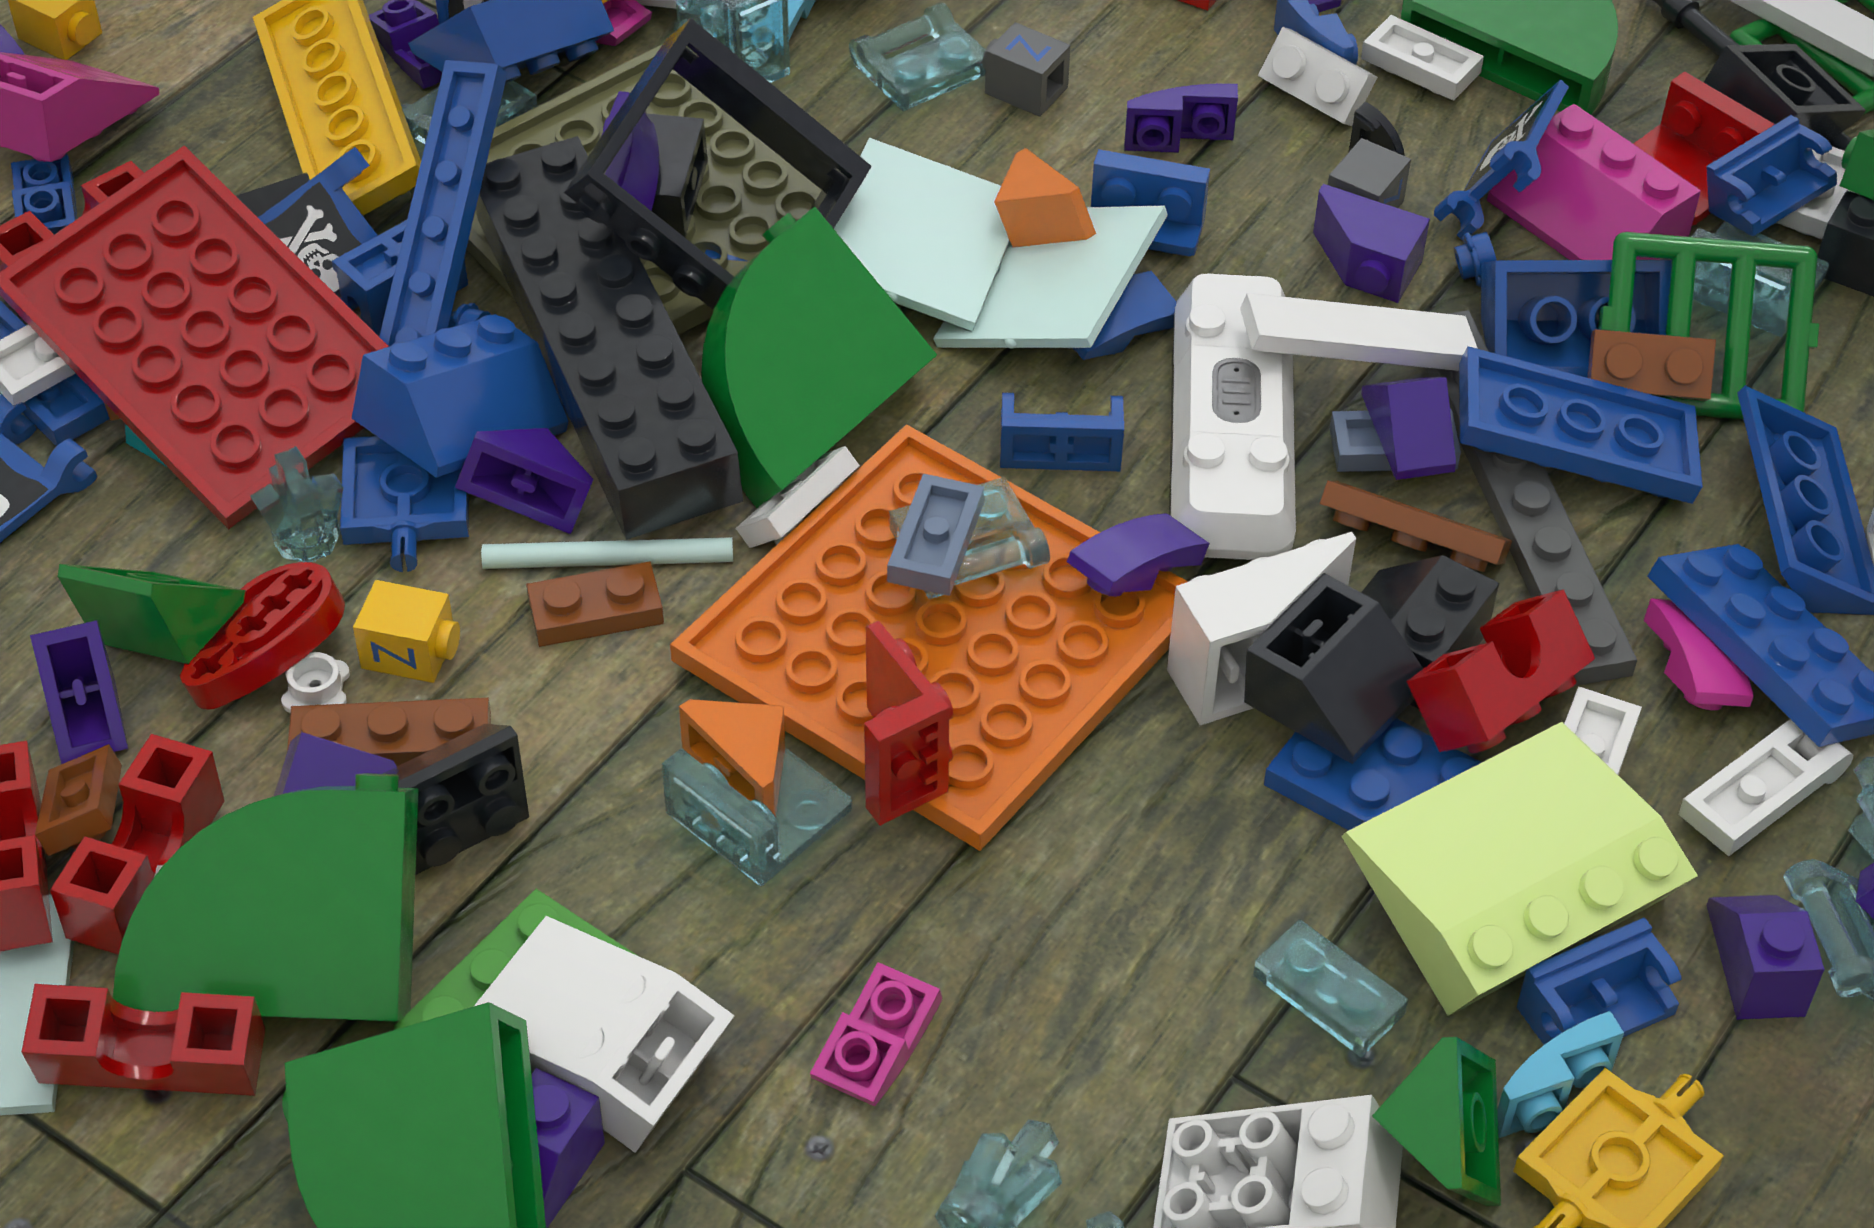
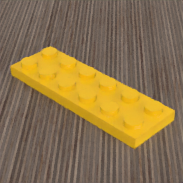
M281 0L255 15L253 20L302 172H307L311 180L345 153L356 147L370 166L342 188L363 216L415 187L421 159L363 0Z

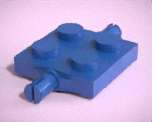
M377 436L344 438L340 519L343 545L392 542L391 567L396 571L403 572L404 554L407 572L417 566V541L469 537V493L455 488L462 469L436 478Z

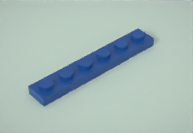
M445 60L379 336L389 347L398 342L410 341L436 333L440 329L448 328L507 78V73L499 64Z

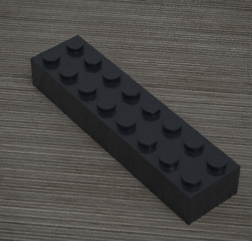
M576 136L486 163L476 206V214L530 334L538 342L555 388L625 539L628 540L743 502L738 452L640 258L633 254L626 246L625 241L607 226L586 217L580 211L578 204L564 193L588 157L579 137Z

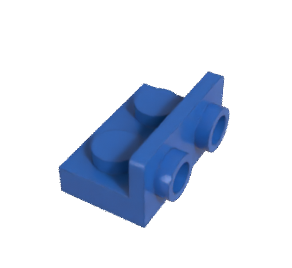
M1098 149L1093 165L1091 207L1165 206L1168 215L1148 249L1170 254L1194 256L1205 222L1210 169Z

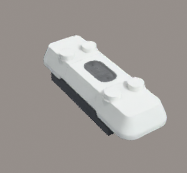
M1201 274L1192 280L1177 300L1175 306L1172 350L1169 515L1210 543L1205 557L1245 560H1254L1260 557L1268 558L1290 551L1295 539L1293 354L1253 351L1240 311L1246 293L1285 297L1280 283L1270 277Z

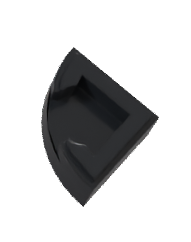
M1364 102L1355 110L1349 152L1363 138L1405 156L1397 131L1377 108Z

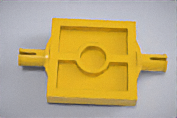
M1604 1068L1517 1157L1513 1172L1547 1197L1554 1206L1544 1219L1533 1228H1665L1715 1175L1724 1157L1723 1154L1694 1134L1683 1118L1686 1112L1704 1096V1089L1700 1082L1696 1079L1689 1087L1692 1076L1685 1073L1680 1074L1672 1086L1660 1098H1656L1653 1095L1633 1089L1611 1071Z

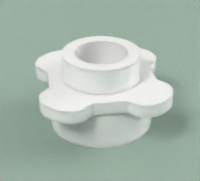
M309 653L305 658L285 671L289 687L288 692L281 698L283 708L291 713V706L346 704V694L342 690L343 682L350 676L348 665L341 660H335L325 653Z

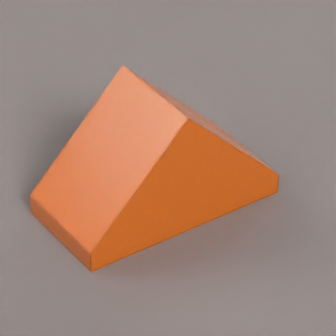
M1027 148L1017 152L994 201L1012 248L1087 240L1095 235L1096 231L1079 187Z
M692 699L679 706L682 748L764 829L773 824L776 819L785 754L784 706Z

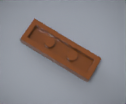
M1327 480L1320 501L1321 505L1336 509L1333 521L1367 532L1371 522L1394 529L1390 540L1424 552H1426L1429 542L1452 549L1451 560L1485 572L1488 562L1496 565L1505 564L1513 541L1340 481Z
M489 697L291 706L288 748L290 741L303 732L393 760L396 766H399L483 724H491Z

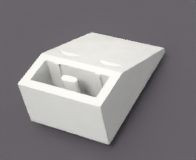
M1352 532L1326 540H1315L1294 550L1268 558L1260 557L1245 565L1210 576H1198L1187 583L1176 586L1167 671L1199 725L1253 709V707L1244 703L1247 649L1323 573L1346 585L1349 584L1356 537Z
M545 916L474 1005L477 1006L490 1002L525 1019L527 1022L531 1074L535 1068H538L598 1096L603 1130L635 1153L735 1016L677 973L548 916Z
M1372 1095L1170 1118L1153 1228H1396L1403 1146L1372 1117L1380 1107Z

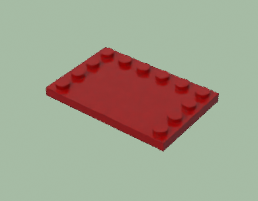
M182 146L0 272V296L228 530L341 446L344 438H351L365 428L352 419L362 358L364 354L389 346L185 146Z

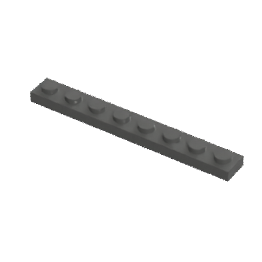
M1469 310L1447 313L1466 316L1477 348L1488 351ZM1426 368L1429 377L1447 378L1450 409L1453 412L1457 436L1460 442L1459 371ZM1461 444L1503 537L1513 540L1510 552L1531 598L1564 589L1595 657L1592 662L1574 675L1577 681L1574 686L1633 676L1637 658L1545 467L1534 462L1496 452H1486L1473 446Z

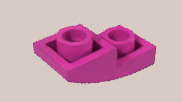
M1651 598L1643 621L1660 637L1664 647L1671 651L1664 673L1684 693L1686 701L1706 710H1719L1722 708V705L1750 707L1754 695L1749 677L1671 600Z
M877 962L850 1015L844 1012L840 1015L810 1072L811 1078L872 1106H876L905 1066L942 1001L940 989Z

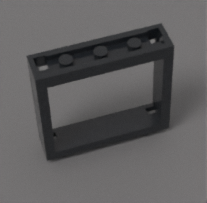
M690 18L665 40L564 193L578 204L580 211L586 217L597 223L604 224L621 237L633 254L641 259L653 262L672 277L673 283L679 290L689 296L700 299L714 310L725 288L734 276L604 174L672 70L677 72L822 191L811 209L816 207L833 229L872 166Z

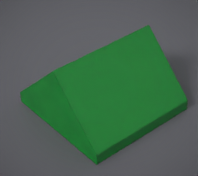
M59 564L57 576L84 623L98 620L105 645L186 664L190 663L244 603L245 590L155 571Z
M1442 1037L1377 1109L1372 1117L1447 1189L1485 1206H1501L1496 1060L1458 1037Z

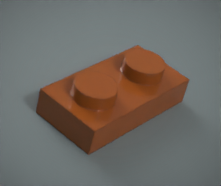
M1595 329L1591 334L1588 378L1658 397L1708 401L1711 399L1716 339Z
M651 561L526 584L529 606L539 647L664 624L663 607Z
M110 744L48 770L35 832L37 839L48 856L69 847L76 850L84 836L100 840L112 828L122 764Z

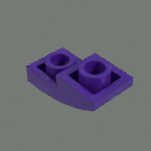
M390 0L383 5L381 10L369 14L377 40L396 64L423 89L441 81L442 72L414 55L408 44L439 25L437 14L417 0Z
M1217 83L1181 86L1152 92L1128 100L1124 151L1179 153L1180 138L1233 140L1238 103V84Z
M618 91L610 115L605 120L603 133L629 96V92ZM644 112L611 162V165L607 168L605 175L649 210H652L659 175V145L655 126Z
M1154 514L1120 523L1098 533L1071 550L1066 562L1088 577L1087 584L1091 588L1102 594L1117 597L1121 596L1123 592L1152 590L1159 571H1171L1173 567L1201 565L1210 543L1169 514Z

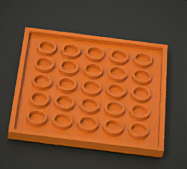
M906 424L670 644L671 661L739 703L784 706L786 732L865 780L864 723L873 719L867 708L865 627L880 621L894 640L901 638L907 643L914 655L917 668L930 684L937 682L943 687L953 707V718L949 720V743L953 759L949 762L948 792L913 810L981 851L1169 650L1175 588L1177 585L1187 583L1188 581L1170 571H1159L1152 590L1123 592L1121 596L1117 597L1108 596L1094 590L1087 584L1088 577L1066 561L1071 550L1100 533L1099 531ZM923 474L984 486V505L950 596L887 582V564Z

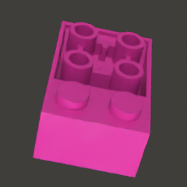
M0 52V147L30 155L38 161L52 162L59 160L71 149L89 138L98 136L108 126L124 116L135 113L139 107L159 95V87L71 60Z

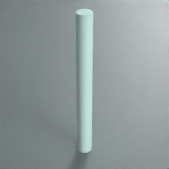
M733 538L482 544L481 558L483 569L633 565L651 561V564L733 562Z

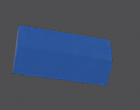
M1745 385L1737 394L1782 576L1790 588L1804 600L1805 608L1810 613L1874 615V565L1837 428Z

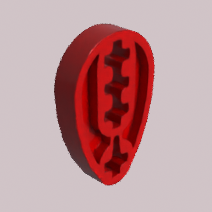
M312 562L286 564L259 575L241 588V590H245L244 603L190 663L184 664L181 671L180 680L199 708L206 710L216 709L257 690L305 658L329 637L343 617L345 601L325 567Z

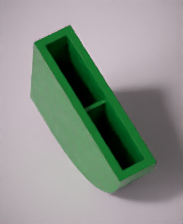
M1403 0L1400 18L1483 55L1482 69L1478 76L1534 101H1537L1559 80H1562L1569 88L1560 102L1557 111L1561 112L1572 104H1576L1590 115L1598 107L1605 93L1618 38V20L1612 0Z
M813 207L797 221L790 213H787L762 234L768 245L744 266L725 288L714 308L703 345L702 383L738 452L742 490L756 508L787 487L937 356L936 352L816 207Z
M356 774L355 786H324L280 794L248 804L226 814L202 829L181 846L161 867L138 902L121 943L115 968L113 999L122 1005L138 1010L167 1012L179 1008L181 992L253 996L261 1016L376 1021H399L411 1010L418 788H398L399 775Z
M487 1002L284 1063L286 1091L283 1094L282 1107L288 1122L292 1163L299 1190L317 1228H546L527 1022L525 1019Z

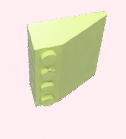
M1563 722L1368 820L1341 836L1448 1017L1524 976L1526 970L1532 966L1577 947L1662 901L1698 876L1662 817Z

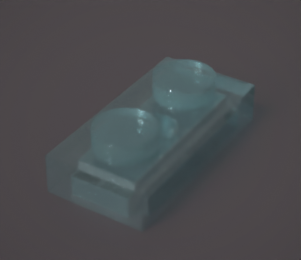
M1301 919L1292 925L1255 960L1254 977L1360 1057L1365 1055L1406 1013L1408 998Z

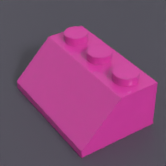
M1572 104L1552 117L1536 147L1541 165L1540 176L1522 192H1518L1513 187L1517 181V174L1513 170L1488 193L1487 201L1567 259L1612 260L1613 242L1615 237L1621 232L1689 237L1701 190L1576 104ZM1636 257V260H1659V259H1661V258H1649V257Z

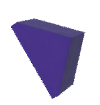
M1446 377L1414 378L1362 386L1361 395L1396 480L1455 472L1456 456Z
M548 428L477 431L455 488L571 534L592 485L593 478Z
M98 620L30 635L61 764L110 744L114 752L128 749L116 682Z
M301 732L290 741L274 796L324 786H355L356 774H383L397 766L393 760Z

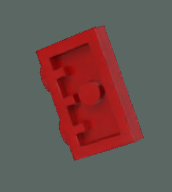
M1684 71L1670 83L1661 124L1633 144L1701 190L1692 225H1696L1711 214L1708 205L1706 166L1775 124Z
M876 621L865 627L867 708L873 716V719L864 723L866 809L881 826L948 792L949 762L953 759L949 743V720L953 718V707L943 687L937 682L930 684L917 668L914 655L907 643L901 638L894 640L881 622Z

